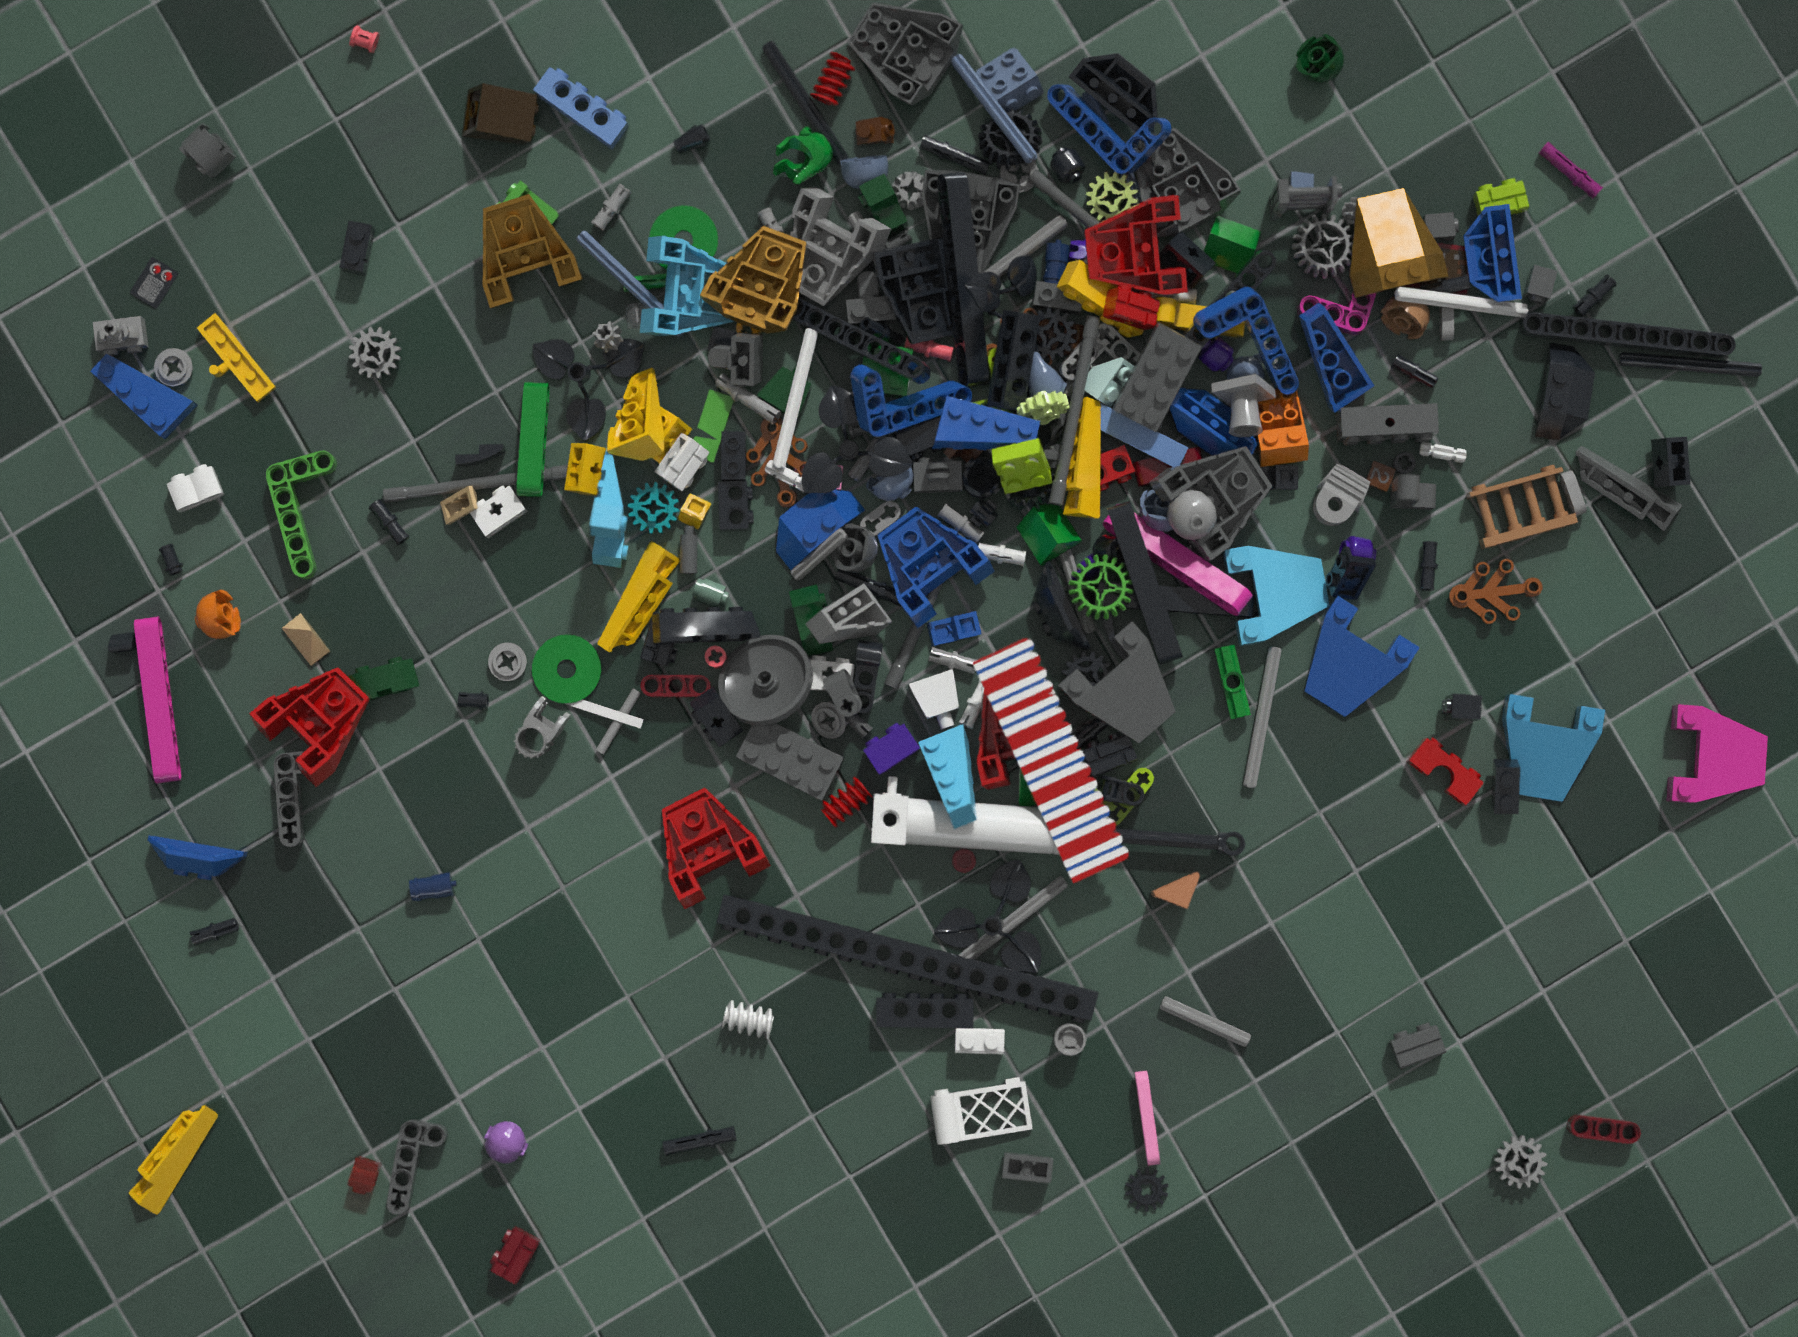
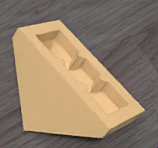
M467 486L440 502L446 525H450L478 509L477 493L473 486Z
M301 613L282 627L283 631L311 666L330 652Z

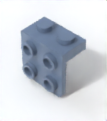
M1016 48L1008 50L976 71L978 77L1006 112H1010L1012 107L1017 111L1044 93L1037 74Z

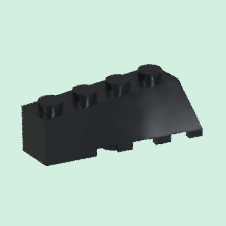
M720 607L706 608V612H697V608H683V612L674 613V608L660 609V613L652 615L653 644L741 642L760 638V631L752 611H743V607H729V611H720Z

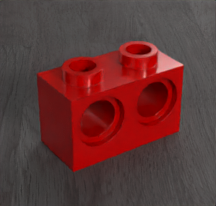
M1125 445L1100 454V470L1103 472V479L1100 480V492L1109 489V484L1118 481V484L1132 479L1131 475L1135 473V469ZM1116 460L1123 461L1126 466L1125 470L1122 472L1115 471L1112 466L1113 462Z

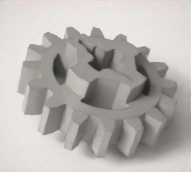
M369 327V333L367 334L361 330L360 339L353 337L356 345L349 346V349L354 351V354L349 355V359L356 360L352 364L353 368L361 367L359 374L364 375L367 372L369 379H372L374 374H376L378 379H382V373L384 372L390 376L389 369L398 368L394 362L401 361V357L396 355L397 352L402 351L401 347L394 346L398 342L397 338L390 339L392 333L387 331L383 334L381 327L377 329V332H374L373 328ZM371 338H381L385 341L377 343L373 342ZM364 344V353L360 355V349ZM370 345L378 351L381 361L371 356L373 353ZM391 350L390 358L388 362H386V355ZM371 363L377 364L379 368L372 369L366 367V365Z
M1520 1135L1519 1141L1514 1136H1510L1511 1143L1503 1140L1504 1148H1496L1500 1156L1493 1158L1494 1161L1499 1162V1165L1494 1169L1495 1171H1502L1499 1176L1501 1180L1508 1178L1507 1185L1511 1186L1515 1182L1516 1188H1521L1522 1183H1524L1529 1188L1531 1187V1180L1536 1183L1539 1182L1538 1174L1545 1175V1172L1541 1170V1166H1547V1163L1542 1161L1546 1153L1539 1152L1542 1145L1539 1143L1533 1145L1534 1139L1531 1137L1525 1142V1136ZM1520 1145L1527 1146L1533 1153H1524ZM1511 1150L1509 1159L1505 1161L1506 1154ZM1518 1156L1526 1160L1522 1163V1168L1515 1165V1162L1518 1161ZM1536 1163L1534 1170L1530 1174L1529 1170L1532 1164ZM1516 1170L1520 1178L1513 1177L1508 1171Z

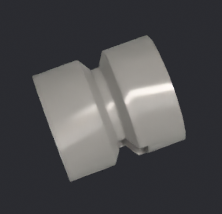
M1062 1024L1054 1033V1044L1065 1055H1076L1085 1047V1033L1076 1024Z

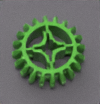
M1094 555V563L1091 564L1090 559L1085 558L1084 561L1087 567L1080 563L1077 565V568L1081 571L1080 574L1075 571L1072 572L1071 575L1077 578V581L1070 580L1069 585L1076 586V589L1069 590V595L1077 594L1072 603L1076 604L1080 601L1082 604L1077 610L1080 612L1086 607L1088 609L1085 614L1086 617H1089L1093 611L1095 612V620L1099 619L1100 613H1103L1104 619L1107 620L1109 619V611L1116 617L1118 615L1116 607L1121 611L1126 609L1121 603L1122 601L1126 603L1131 602V599L1126 597L1125 594L1134 593L1133 589L1127 588V585H1132L1133 583L1131 579L1125 580V577L1129 576L1128 571L1124 573L1120 571L1124 568V563H1121L1117 568L1114 566L1117 558L1114 557L1111 563H1107L1108 555H1104L1103 561L1099 562L1098 555ZM1100 568L1097 580L1082 581L1085 574L1090 570ZM1107 569L1116 574L1121 586H1116L1108 581ZM1103 575V582L1108 586V590L1105 589L1099 599L1098 589L1095 590L1094 585L1099 584ZM1081 588L1090 590L1095 594V605H1092L1085 599ZM1110 593L1120 594L1116 602L1102 607L1105 595Z

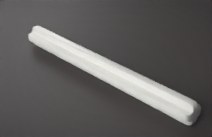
M1400 286L1397 287L1394 293L1395 299L1403 302L1524 318L1528 313V306L1524 303L1510 301L1497 303L1495 300Z
M809 328L805 330L773 459V466L779 469H784L786 466L818 336L817 331Z

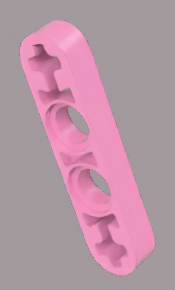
M1147 1070L1135 1072V1081L1148 1166L1159 1165L1160 1157Z

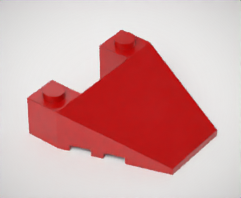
M1179 196L1151 197L1085 229L1089 279L1116 285H1126L1134 289L1162 295L1188 292L1186 269L1184 267L1160 269L1156 222L1181 220Z
M337 667L310 679L309 683L300 687L294 686L289 688V691L277 697L273 695L267 698L251 711L249 715L255 727L269 741L289 726L309 746L295 761L300 772L317 787L335 772L370 699Z
M984 689L977 766L982 786L987 790L1011 784L1006 761L1016 759Z
M706 788L662 809L669 881L684 909L706 899L697 878L738 857L749 877L771 866L756 836L734 817Z

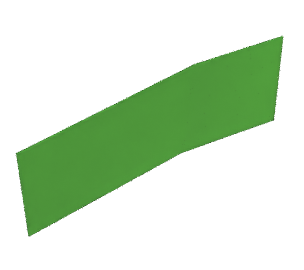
M710 389L698 428L717 440L696 436L693 440L710 452L707 456V461L714 462L721 441V431L725 429L733 400L729 395Z

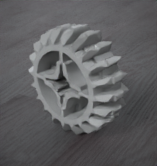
M1326 214L1321 215V221L1318 220L1316 215H1313L1312 223L1307 219L1304 220L1303 223L1306 229L1302 226L1297 228L1298 233L1301 235L1293 236V240L1299 242L1292 245V249L1299 250L1293 257L1294 259L1302 258L1297 265L1301 267L1306 264L1307 267L1304 271L1306 274L1313 269V277L1315 278L1318 276L1319 271L1322 272L1323 279L1327 278L1328 271H1330L1332 277H1336V268L1339 272L1343 273L1345 271L1343 264L1346 266L1351 265V260L1347 257L1352 258V251L1349 249H1352L1353 242L1349 241L1354 239V234L1347 235V232L1351 229L1350 225L1343 229L1341 226L1344 220L1340 219L1338 224L1335 223V215H1332L1329 221H1327ZM1322 228L1334 231L1339 237L1332 238L1327 236ZM1315 230L1316 243L1306 248V237ZM1321 240L1324 244H1332L1328 247L1327 251L1324 248H1317L1322 243ZM1343 244L1342 256L1338 261L1334 262L1332 250L1338 247V245ZM1309 255L1321 256L1326 264L1315 262Z

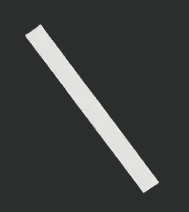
M585 700L563 703L640 729L644 720Z

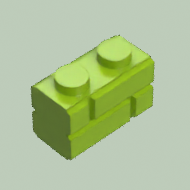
M1515 178L1502 181L1501 186L1493 187L1492 184H1486L1478 187L1479 191L1473 194L1478 216L1485 207L1509 204L1511 215L1526 212L1529 209V203L1523 181L1516 182Z

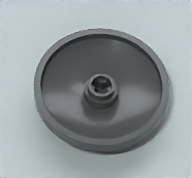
M763 635L760 638L744 642L726 659L719 675V694L731 714L738 720L751 725L774 724L791 716L805 702L812 687L813 668L803 648L792 639L780 635Z

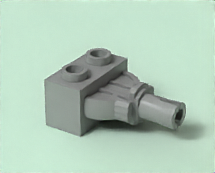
M141 316L93 322L96 351L104 354V356L106 354L117 356L119 351L126 350L128 353H140L142 348H148L145 319Z

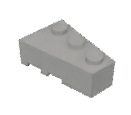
M862 584L821 610L806 623V626L819 643L877 635L890 625L892 620L867 586Z

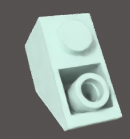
M1120 357L1093 366L1088 373L1085 391L1108 407H1111L1118 398L1134 365Z

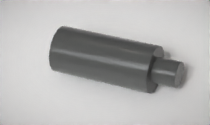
M684 526V535H680V574H697L698 535H694V526Z

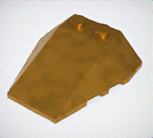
M1404 188L1356 199L1352 261L1349 274L1355 298L1399 286L1448 277L1443 252Z
M766 226L761 227L742 245L743 248L734 257L731 256L718 272L715 271L709 277L700 294V298L725 318L767 334L786 331L797 311L807 246L806 241Z

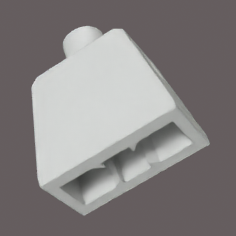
M952 669L909 684L926 719L937 717L940 729L954 725L950 712L959 709Z

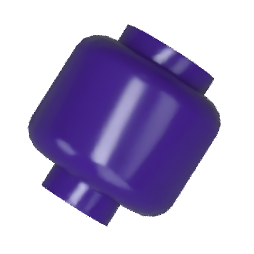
M1216 336L1205 344L1199 352L1198 358L1211 371L1216 372L1220 370L1223 372L1233 362L1234 350L1221 337Z
M1350 536L1342 541L1339 554L1343 547L1346 546L1350 548L1352 556L1376 559L1377 551L1373 547L1372 541L1367 538Z

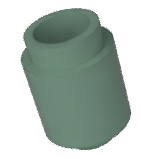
M705 578L704 580H697L692 596L697 598L696 601L712 607H719L720 605H725L729 592H726V586Z

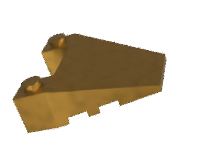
M529 194L483 208V288L490 308L514 301L507 278L552 264L559 287L583 280L575 255Z

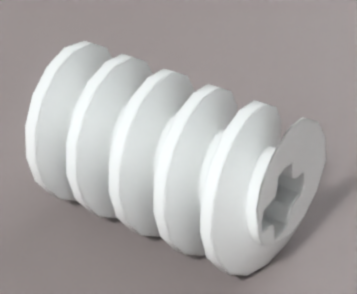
M731 1000L726 1007L722 1029L726 1023L731 1032L735 1026L738 1027V1033L740 1034L744 1028H747L749 1036L756 1030L758 1038L761 1037L763 1032H766V1038L769 1040L774 1016H772L770 1008L765 1014H763L761 1006L758 1007L756 1012H753L752 1004L744 1010L743 1002H740L737 1008H735L734 1000Z

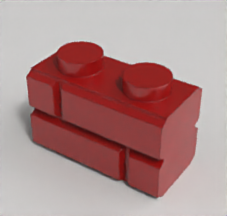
M1118 285L1117 288L1107 291L1106 304L1103 311L1104 318L1142 330L1152 329L1156 326L1160 301L1152 298L1151 293L1143 291L1135 293L1131 291V287L1126 285Z

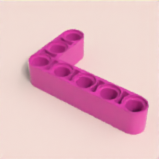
M1353 292L1348 307L1309 295L1304 297L1299 303L1298 315L1305 312L1303 308L1304 303L1309 302L1313 305L1320 303L1327 311H1336L1338 319L1334 322L1340 332L1357 335L1362 332L1367 324L1377 293L1366 295L1368 304L1361 306L1357 303ZM1352 317L1358 318L1361 323L1360 328H1352L1349 325V319Z

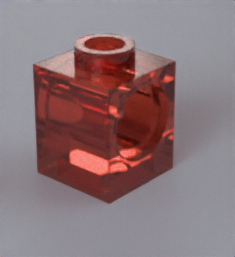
M362 1156L356 1157L347 1185L353 1187L352 1191L358 1194L366 1195V1192H372L382 1163Z

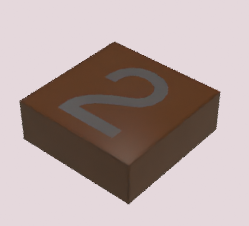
M1373 461L1366 477L1370 481L1369 486L1387 492L1396 469Z

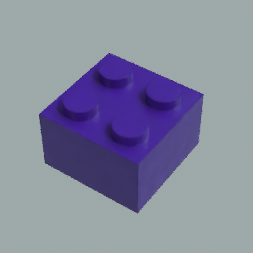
M896 723L885 730L887 735L879 739L876 736L865 743L867 748L863 751L879 776L920 750L905 724L899 726Z

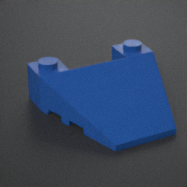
M918 507L913 508L878 534L898 602L917 628L937 615L925 596L958 571L963 569L975 585L995 572L989 559L975 542L964 538L957 531L943 525L939 520Z
M1337 596L1322 617L1304 692L1346 717L1404 671L1420 647L1398 635L1384 654L1346 629L1358 608Z

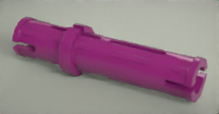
M1549 141L1538 153L1573 182L1572 185L1578 186L1592 199L1603 188L1587 175L1588 172L1585 169L1581 170Z

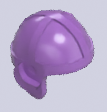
M505 1121L493 1127L490 1126L484 1136V1139H486L485 1149L488 1155L500 1163H510L519 1156L523 1157L529 1145L526 1143L521 1128L513 1122Z

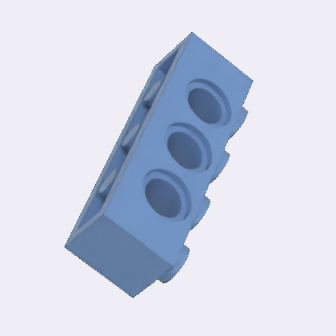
M549 67L533 89L534 93L610 149H613L629 127L625 121L627 117L616 109L612 112L606 107L607 103L600 97H591L587 94L588 89L579 82L575 84L568 80L569 76L561 69L557 68L555 71ZM560 88H568L569 94L566 97L560 98L557 96V91ZM585 101L589 104L587 110L578 111L576 109L577 104ZM600 115L608 117V121L604 125H597L595 120Z

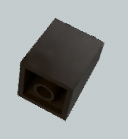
M485 83L468 89L462 137L515 144L531 142L535 135L534 116H536L539 108V103L536 102L537 94Z

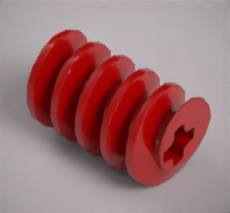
M830 52L829 55L832 59H828L825 62L828 68H822L821 70L825 77L819 76L817 78L820 85H814L813 90L816 94L811 93L810 96L821 103L838 106L839 103L834 97L843 96L838 89L847 88L842 81L843 79L851 80V77L846 72H854L855 68L845 56L836 52Z
M856 777L852 778L854 786L848 783L844 784L846 792L837 789L838 798L832 794L829 796L830 804L824 800L821 802L823 813L835 828H838L837 819L843 823L846 821L845 813L850 817L853 816L852 807L860 811L859 802L861 801L867 805L869 804L867 796L873 798Z

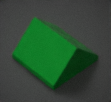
M1217 216L1203 252L1216 263L1214 266L1237 274L1253 256L1261 231Z
M1040 505V509L1033 506L1031 511L1028 512L1016 527L1040 566L1082 542L1066 515H1063L1060 506Z

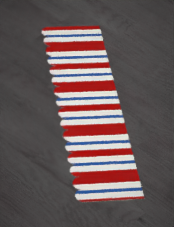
M1023 639L972 663L1070 878L1075 883L1127 859L1129 852L1126 847L1119 846L1122 843V836L1117 832H1113L1116 829V823L1114 820L1107 818L1110 814L1109 808L1106 805H1100L1103 802V795L1099 791H1094L1097 787V781L1093 777H1088L1091 769L1088 764L1082 763L1085 756L1081 750L1076 749L1078 740L1070 735L1072 732L1071 725L1068 722H1062L1066 716L1065 711L1061 708H1056L1059 705V698L1055 694H1050L1053 690V685L1050 681L1044 680L1047 673L1043 667L1038 666L1040 656L1032 652L1034 643L1030 639Z

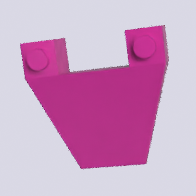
M1682 704L1672 706L1671 730L1697 731L1694 778L1668 777L1666 801L1695 803L1765 784L1768 736L1703 706Z

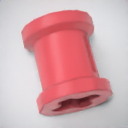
M356 25L352 31L349 45L352 47L357 45L368 49L370 53H374L379 41V33L361 30L360 26Z
M711 646L706 650L704 657L709 666L717 669L723 666L727 659V654L720 646ZM713 651H716L718 654L722 653L719 663H716L714 660L710 661L709 658L712 657Z

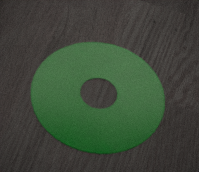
M676 206L664 211L654 221L649 237L667 236L674 238L679 231L685 230L693 236L692 246L702 249L708 255L714 257L718 246V233L711 218L702 210L692 206ZM659 263L663 268L667 270V264Z
M559 635L549 639L538 649L532 663V676L536 687L545 697L558 703H574L584 699L595 689L601 675V662L597 651L588 641L575 635ZM567 659L574 662L576 672L572 677L562 678L559 676L557 666L562 660Z

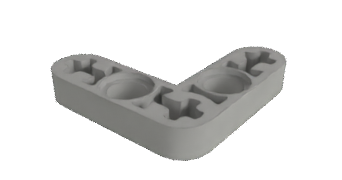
M1105 323L1099 324L1098 330L1107 329L1106 335L1111 340L1114 337L1117 340L1112 342L1109 348H1107L1106 345L1110 342L1105 338L1099 339L1100 333L1098 332L1094 342L1090 365L1103 351L1113 360L1119 358L1114 353V348L1117 344H1123L1126 347V354L1122 358L1127 360L1133 353L1134 356L1130 359L1136 363L1140 353L1112 326ZM1082 341L1060 364V374L1066 380H1075L1074 374L1067 375L1068 368L1066 365H1073L1077 361V359L1073 358L1075 355L1079 360Z

